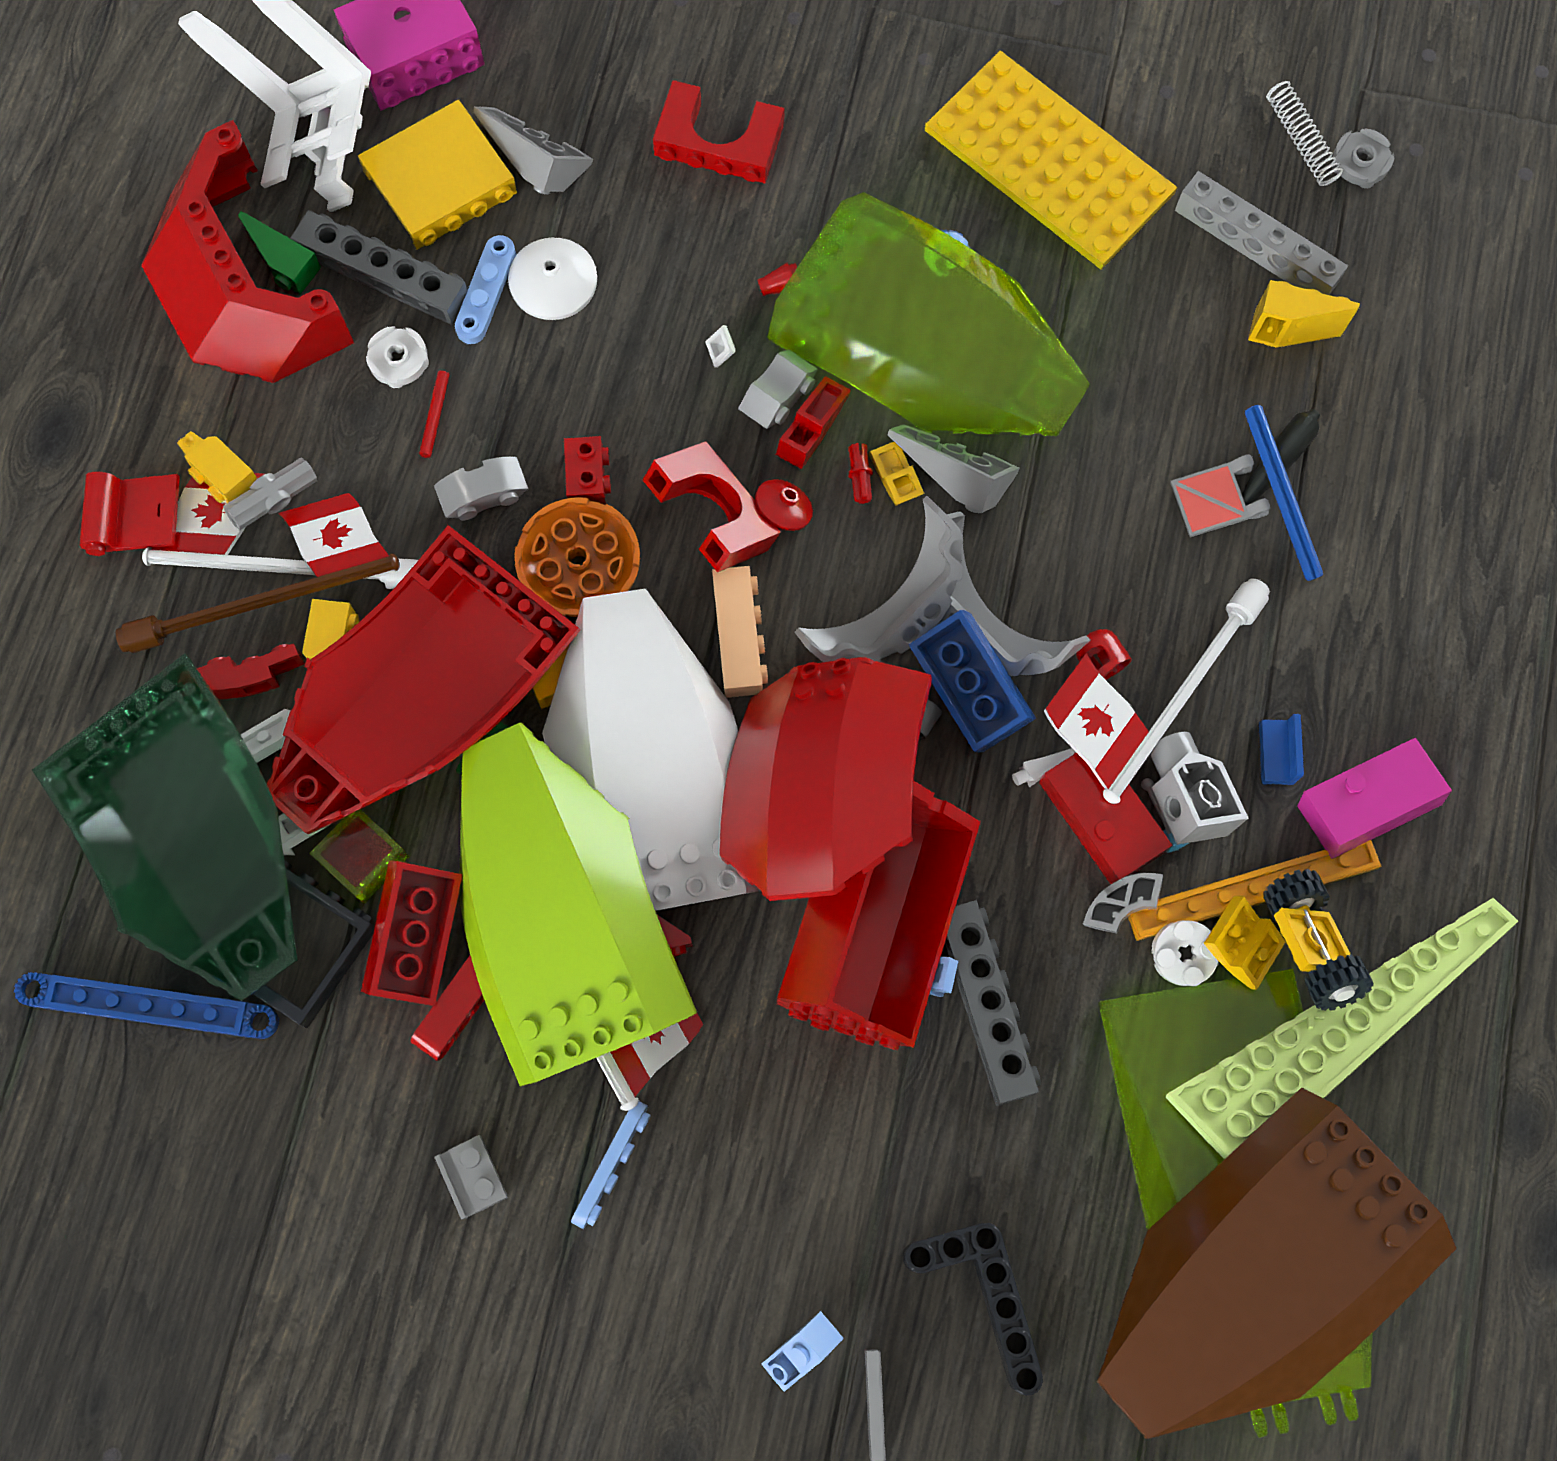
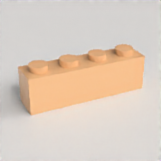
M750 566L727 568L718 573L715 569H712L725 697L756 695L763 690L762 684H768L767 666L760 665L759 654H765L763 635H757L756 624H762L760 605L754 606L753 595H758L757 576L751 577Z

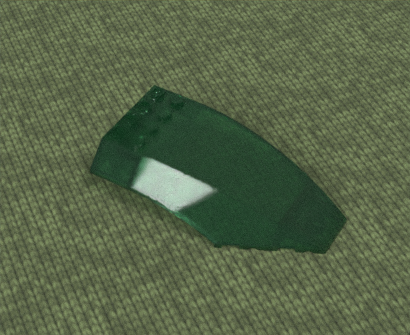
M184 653L37 765L32 771L89 860L113 911L118 925L116 930L125 935L132 936L144 943V946L160 952L170 961L186 970L199 974L206 978L207 982L216 987L220 986L227 990L230 995L243 1001L298 960L278 810L266 781L242 736L190 657Z

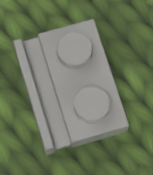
M481 1135L435 1156V1160L461 1220L508 1198Z

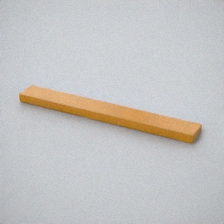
M1369 840L1333 859L1330 858L1328 851L1322 850L1159 899L1157 910L1143 909L1132 913L1128 918L1136 941L1156 936L1162 927L1170 923L1182 920L1199 923L1219 917L1223 914L1233 896H1244L1251 907L1266 903L1263 898L1264 891H1267L1266 887L1269 884L1275 885L1274 880L1277 878H1285L1284 874L1289 873L1293 875L1295 870H1300L1301 873L1304 869L1315 870L1323 884L1326 885L1379 869L1382 866L1373 843Z

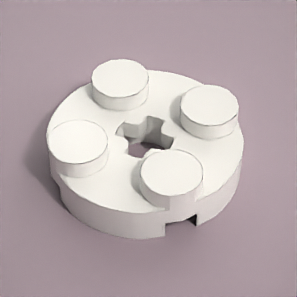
M395 326L384 328L377 332L368 344L369 350L366 360L370 371L376 379L388 384L391 388H400L415 381L429 365L427 349L423 339L416 331L405 327L406 330L396 329ZM396 351L398 354L405 353L401 360L392 361V352Z
M1190 920L1177 921L1162 927L1152 943V954H1154V965L1157 972L1165 980L1180 986H1197L1201 982L1206 981L1213 974L1218 964V960L1204 944L1211 931L1204 925ZM1190 945L1192 948L1191 953L1193 954L1192 958L1185 959L1182 962L1180 960L1181 953L1178 949L1180 946L1186 948Z

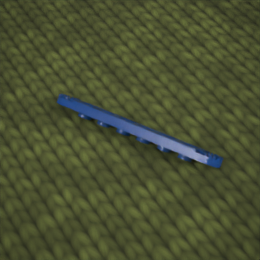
M35 972L22 975L17 980V984L15 983L14 993L16 999L24 1005L36 1008L255 1039H266L272 1036L279 1025V1017L276 1011L263 1004ZM38 981L41 985V993L34 997V999H29L25 993L26 987L30 982ZM259 1013H266L270 1021L263 1031H256L252 1025L254 1017Z

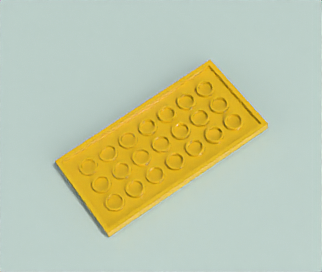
M1001 50L925 124V131L1101 270L1162 208L1177 190V186Z

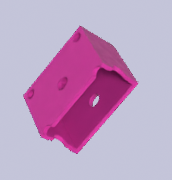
M355 0L334 9L335 16L344 34L343 38L347 49L371 71L368 88L381 111L388 107H394L415 95H421L433 87L446 84L467 72H473L485 65L477 29L460 0ZM399 11H408L410 13L397 20L394 18Z

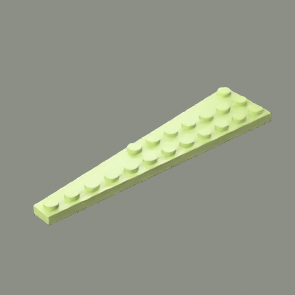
M1494 898L1490 899L1457 919L1456 922L1445 926L1431 937L1415 944L1408 951L1396 958L1390 959L1381 967L1369 973L1374 986L1371 987L1372 990L1369 993H1365L1366 996L1364 998H1357L1356 1003H1347L1346 1007L1340 1009L1338 1006L1332 1011L1329 1008L1323 1011L1321 1008H1316L1315 1005L1297 1015L1293 1020L1285 1022L1273 1032L1250 1043L1233 1056L1222 1060L1215 1067L1205 1073L1202 1072L1166 1095L1167 1100L1225 1159L1301 1087L1322 1098L1330 1094L1512 929L1518 920Z

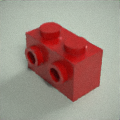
M601 436L564 438L567 499L588 498L589 501L606 505V494H611L610 475L604 474V466L610 465L608 447H603Z

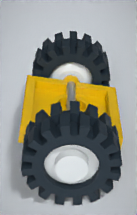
M1304 869L1302 873L1300 870H1295L1293 875L1287 873L1284 874L1285 878H1277L1274 880L1275 885L1269 884L1266 887L1267 891H1264L1263 898L1290 948L1295 963L1300 971L1309 972V976L1305 977L1304 983L1316 1008H1321L1323 1011L1329 1008L1332 1011L1338 1006L1341 1009L1346 1007L1347 1003H1356L1357 998H1364L1366 996L1365 993H1369L1372 990L1371 987L1374 986L1373 980L1362 959L1357 955L1354 957L1350 954L1330 912L1322 911V907L1327 906L1330 896L1319 874L1315 870Z

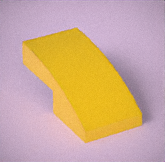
M895 442L869 452L875 469L895 506L924 494L913 466H909L902 448Z

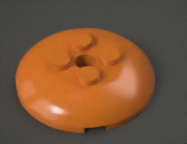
M588 498L559 500L536 512L523 527V532L515 548V568L519 581L563 616L578 617L583 598L629 591L637 577L640 565L639 543L629 521L612 506L589 501ZM577 556L586 558L583 565L573 564L571 561Z

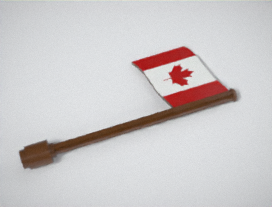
M346 493L278 513L290 527L303 559L314 572L316 578L165 621L158 620L154 615L129 621L116 629V640L123 652H140L163 645L164 638L170 633L387 571L395 570L396 572L400 568V561L395 554L390 553V556L375 538L362 507L352 495Z

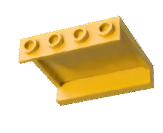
M459 99L358 155L363 172L369 180H373L411 236L416 250L423 246L431 245L440 236L449 231L459 229L463 223L474 217L482 216L488 209L508 201L517 193L514 177Z

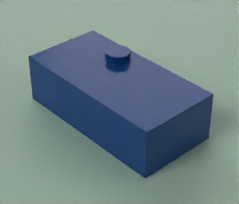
M959 610L908 644L925 673L931 674L933 686L974 752H985L1036 719L970 612Z

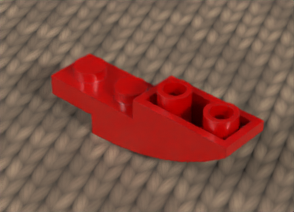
M294 643L291 645L282 644L274 647L270 653L263 656L248 657L240 665H237L230 656L213 658L207 662V665L200 668L180 671L177 677L169 679V683L180 695L194 698L231 699L246 697L280 687L276 675L302 666L305 662L301 652Z

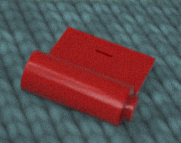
M90 472L86 474L80 547L85 549V552L89 555L103 556L105 552L174 546L180 476L178 474L120 480L106 472Z

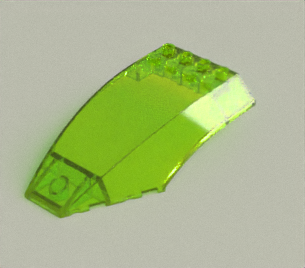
M864 192L841 201L776 299L767 336L769 341L786 350H791L801 358L846 381L927 433L937 430L952 431L953 433H965L967 431L974 432L975 434L1018 432L1020 435L1041 433L1044 436H1058L1090 386L1087 378L1018 281L948 234Z

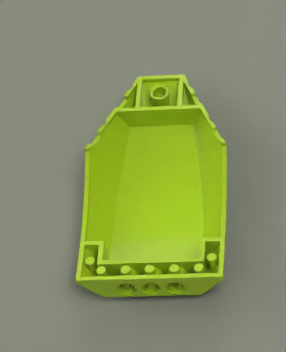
M522 723L513 725L481 740L463 752L459 874H463L459 889L460 907L472 963L490 1016L520 1086L538 1082L643 1039L697 1013L652 904L633 843L628 822L630 818L623 812L615 809L604 799L605 796L589 786L585 778L569 764L563 763L550 751L551 748L543 741L537 740L533 733Z

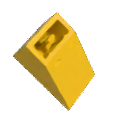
M1270 280L1255 309L1248 340L1278 348L1339 337L1357 312L1360 303L1350 301L1346 297L1326 295L1315 289L1292 286L1285 281Z

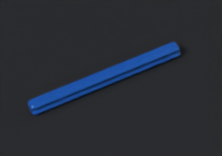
M1261 405L1252 406L1245 411V416L1305 579L1307 581L1314 580L1323 575L1321 565L1263 407Z

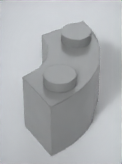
M791 350L777 353L767 370L756 381L751 383L738 409L766 429L776 423L781 425L787 419L790 409L802 394L807 395L816 382L813 377L818 369Z
M499 457L483 460V466L480 468L465 471L463 467L437 482L434 487L445 518L469 520L474 518L477 513L499 505L509 506L516 503L519 499L518 497L528 489L517 457Z
M1139 873L1126 876L1114 882L1094 899L1087 911L1083 925L1117 934L1122 922L1132 913L1143 909L1157 910L1163 874Z

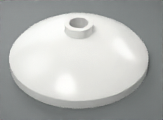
M544 238L528 244L515 256L509 268L508 284L514 301L526 313L540 319L559 320L578 313L590 302L597 287V271L589 253L577 243L563 238ZM549 266L555 267L553 270H546Z

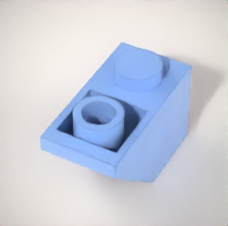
M820 1311L762 1363V1366L781 1389L785 1391L819 1364L844 1338Z

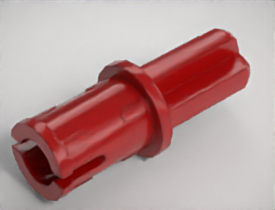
M859 443L848 447L851 465L848 476L852 479L854 501L859 504H865L872 500L870 477L873 472L869 468L868 446L864 443L861 444V450H859Z

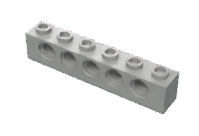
M1199 171L1182 191L1175 208L1176 212L1292 286L1315 289L1323 294L1330 295L1348 267L1347 264Z

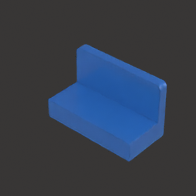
M1293 714L1288 720H1261L1259 722L1262 784L1294 785L1304 775L1301 715Z

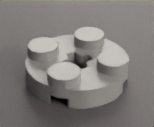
M1361 129L1360 132L1351 133L1352 131L1347 132L1341 137L1334 149L1333 157H1336L1335 163H1339L1338 168L1343 169L1341 174L1343 179L1362 188H1370L1375 183L1381 181L1393 165L1394 153L1391 156L1390 143L1385 136L1372 129ZM1367 154L1368 161L1360 160L1357 155Z

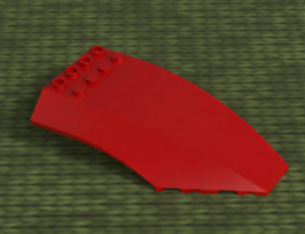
M448 525L396 587L366 617L312 659L307 657L304 666L307 669L301 689L297 688L294 697L295 705L289 713L283 732L285 740L280 756L275 757L272 766L273 774L267 782L264 795L305 833L311 834L436 772L465 752L495 727L527 695L581 629Z

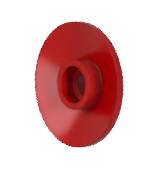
M772 479L763 482L756 491L755 503L758 511L775 527L796 531L803 529L811 521L813 515L812 504L807 495L794 484L784 480Z

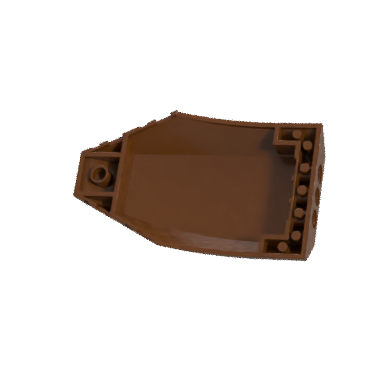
M1301 1087L1229 1156L1146 1231L1144 1243L1138 1261L1135 1264L1132 1279L1126 1291L1112 1339L1109 1341L1104 1363L1101 1365L1096 1381L1146 1439L1298 1399L1371 1335L1457 1249L1444 1216L1338 1105Z

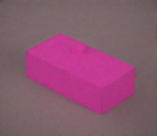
M1414 738L1304 791L1297 807L1325 850L1328 851L1330 858L1333 859L1443 805L1452 790L1418 740Z

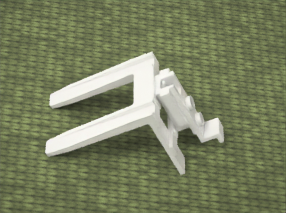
M252 0L267 17L324 68L291 84H287L225 31L197 11H192L180 17L178 22L180 27L201 48L275 112L261 186L267 188L286 180L290 159L294 156L297 157L305 154L316 163L314 190L328 201L327 210L333 212L350 205L354 190L341 180L345 155L353 152L356 131L361 128L363 118L360 114L364 89L369 86L371 71L292 0ZM312 114L308 136L294 142L298 119Z

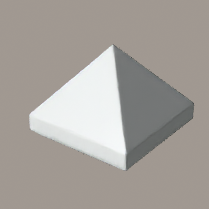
M726 325L721 326L705 341L714 367H719L736 352Z

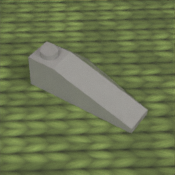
M474 106L473 113L523 179L533 184V189L546 195H549L550 192H564L592 165L593 159L565 142L559 145L548 141L549 134L543 131L524 128L525 122L497 108Z
M904 424L889 429L888 436L956 501L965 504L967 510L974 513H983L994 508L1020 469L985 452L982 457L967 453L965 450L966 446L959 443L956 445L949 443L941 444L938 436Z

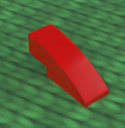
M825 376L796 412L795 420L779 440L776 455L802 469L830 429L851 390Z

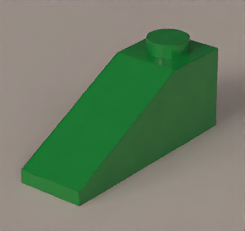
M241 211L238 217L246 233L274 276V282L285 291L291 289L301 295L321 269L315 253Z

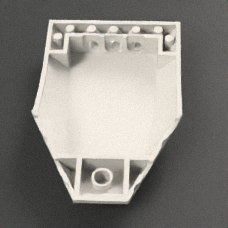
M646 589L583 598L575 624L581 631L569 644L542 732L545 744L551 748L550 751L563 763L569 764L585 778L589 786L605 796L604 799L615 809L623 812L630 818L628 822L633 843L655 911L761 891L755 885H750L738 874L731 864L727 865L720 857V828L725 782L732 750L738 735V728L730 702Z

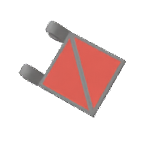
M1247 454L1229 463L1170 482L1189 537L1248 519L1261 518L1269 514L1270 504L1265 498L1247 506L1245 505L1235 475L1246 474L1252 471L1254 461L1251 455Z

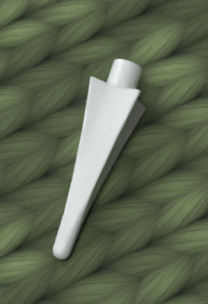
M1071 748L1045 757L1023 762V767L1019 768L1020 771L1012 774V778L1017 786L1027 782L1028 786L1031 787L1042 778L1045 772L1075 754L1076 751Z

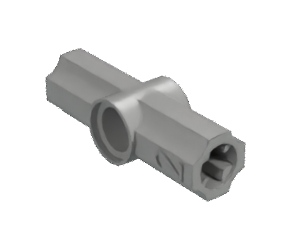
M301 457L274 475L267 473L259 477L252 483L250 490L224 505L223 509L232 524L241 530L266 513L274 514L285 508L293 496L317 482V477L312 467Z

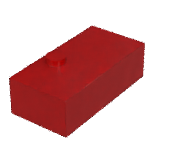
M1077 752L1045 772L1039 781L1041 787L1110 884L1126 876L1133 875L1165 854L1173 846L1129 784L1120 795L1121 801L1119 803L1112 804L1108 802L1103 796L1104 787L1089 765Z
M389 860L361 992L372 996L435 1006L463 874Z

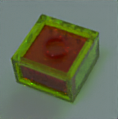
M361 809L345 817L309 853L363 904L384 884L389 860L405 862L410 857L399 844Z

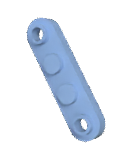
M494 236L487 241L455 321L457 336L466 344L478 343L485 337L507 281L509 268L516 256V251L512 240L506 236ZM498 247H504L500 251L495 250ZM467 323H474L470 328L465 327Z
M638 1101V1104L627 1112L571 1221L574 1225L584 1229L587 1224L591 1226L595 1224L602 1210V1207L598 1205L604 1193L609 1195L613 1190L619 1177L614 1173L620 1161L626 1164L635 1145L630 1143L636 1131L642 1133L651 1115L646 1113L648 1105Z

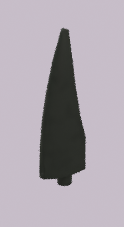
M1310 409L1308 413H1297L1275 440L1286 471L1301 456L1319 432L1317 420L1320 418V413L1315 409ZM1262 461L1242 492L1246 506L1253 503L1271 487Z

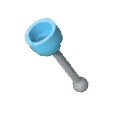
M1145 778L1141 782V787L1148 792L1165 826L1163 832L1173 845L1166 852H1173L1186 846L1189 843L1177 845L1152 790L1154 782L1149 778Z

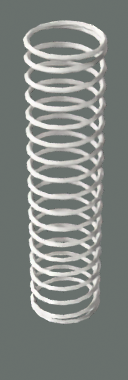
M1289 81L1278 83L1270 89L1266 98L1271 102V106L1275 108L1274 111L1278 113V118H1281L1284 128L1288 129L1287 133L1291 134V139L1294 140L1297 149L1301 151V156H1304V161H1307V166L1311 167L1310 171L1314 172L1313 176L1317 178L1319 186L1332 183L1341 176L1343 169L1338 168L1339 163H1335L1336 157H1332L1333 152H1328L1330 147L1325 146L1326 141H1322L1323 136L1319 135L1320 131L1315 130L1316 125H1312L1313 119H1309L1310 114H1305L1306 108H1302L1303 103H1299L1300 98L1296 97L1297 93L1292 92L1294 88L1290 87L1291 83ZM1286 83L1289 84L1287 88L1281 90L1275 97L1270 98L1271 94L1279 86ZM1288 89H1292L1287 95H1285L1281 99L1275 100V98L1284 94ZM1291 94H1295L1291 100L1278 106L1283 99ZM1298 99L1293 106L1281 111L1288 103ZM1297 105H1301L1297 111L1285 116L1289 110ZM1304 110L1303 114L1298 118L1287 122L1294 114ZM1306 115L1308 116L1300 124L1291 127L1298 119ZM1311 121V123L1307 127L1298 132H1295V130L1302 124ZM1314 126L1308 134L1297 138L1303 131ZM1314 132H1318V133H1317L1313 138H1311L1310 140H1308V141H1306V142H1304V143H1301V142H1302L1307 136H1309L1310 134H1312V133H1314ZM1321 137V139L1317 143L1308 148H1305L1311 141ZM1324 143L1318 150L1308 154L1315 146ZM1327 148L1322 155L1311 159L1316 153ZM1331 154L1321 163L1314 165L1323 156ZM1334 159L1331 164L1318 170L1324 163ZM1337 165L1335 169L1322 175L1328 168ZM1341 170L1333 178L1321 182L1327 175L1333 173L1334 171Z

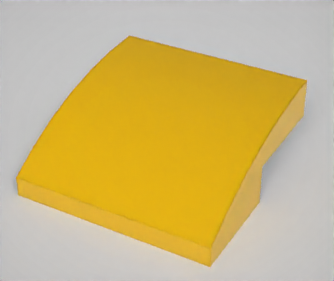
M1233 896L1204 944L1232 975L1250 989L1257 990L1286 941L1271 919H1260L1244 896Z

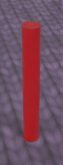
M438 371L419 452V455L424 458H431L450 375L446 371Z

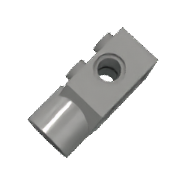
M1189 732L1174 733L1158 741L1150 756L1161 779L1152 787V790L1177 845L1226 837L1248 819L1223 763L1201 755Z

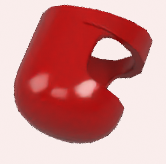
M1097 629L1087 634L1086 636L1091 641L1076 652L1079 662L1087 653L1090 661L1105 680L1122 671L1132 661V658L1118 637L1108 629ZM1094 654H1097L1103 666L1093 657Z

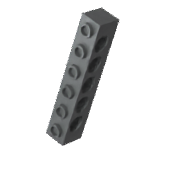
M308 210L290 238L314 252L320 265L450 325L453 324L458 316L467 293L464 280L457 274L442 272L428 261H418L412 258L406 251L402 249L394 250L376 237L368 238L360 234L352 226L345 225L344 227L335 223L332 218L323 213L318 215ZM354 252H360L356 255H351ZM386 263L382 267H377L379 264ZM407 275H413L409 279H403ZM433 287H439V288H438L437 290H435V291H428L429 289H431V288H433Z
M975 900L955 907L945 946L949 957L958 961L955 974L956 981L996 1106L1035 1095L1039 1092L1037 1086L1041 1085V1079L1036 1066H1030L1027 1053L1031 1052L1030 1045L1025 1033L1020 1034L1016 1023L1020 1021L1019 1011L1016 1003L1009 1001L1006 992L1007 989H1010L1009 980L1005 970H999L996 958L1000 957L995 939H989L986 927L989 926L986 910L984 907L979 908L978 902ZM965 931L973 932L978 939L977 945L967 946L961 939V933ZM975 962L983 963L988 970L987 976L984 978L976 977L971 971V965ZM989 993L997 998L998 1006L996 1009L989 1010L983 1006L981 1002L983 994ZM995 1025L1005 1027L1008 1032L1007 1041L999 1042L995 1040L992 1036V1027ZM1005 1057H1011L1017 1061L1018 1072L1016 1074H1008L1004 1071L1002 1061Z

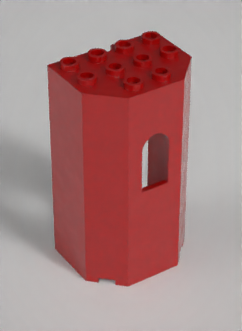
M914 781L911 825L913 841L904 847L897 846L884 854L885 860L863 875L859 871L844 882L846 888L836 895L809 897L777 997V1004L788 1009L790 1017L802 1021L810 1019V1026L820 1030L829 1031L830 1028H833V1030L842 1034L855 1035L856 1041L874 1046L875 1041H880L879 1045L892 1050H899L900 1045L914 1048L980 826L979 820L948 801L933 797L934 793Z

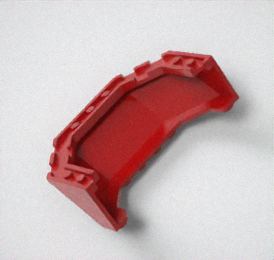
M231 120L206 132L168 199L141 266L193 363L201 365L206 363L221 367L224 371L243 376L248 374L260 377L263 381L275 383L354 344V341L339 307L329 292L317 289L296 298L257 288L212 208L251 189L246 176L249 171L252 173L258 171L234 120Z

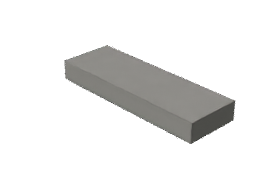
M877 1349L865 1350L870 1461H886L881 1354Z

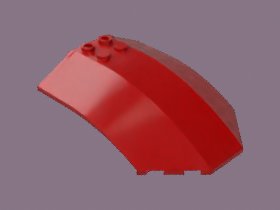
M866 657L839 658L835 661L810 662L805 665L796 666L789 673L750 698L732 750L726 776L720 828L721 859L727 865L731 864L738 874L750 885L758 887L763 896L769 901L836 895L846 888L844 882L859 871L863 875L885 860L884 854L897 846L904 847L913 841L911 825L915 762L921 725L932 683L931 674L874 661Z

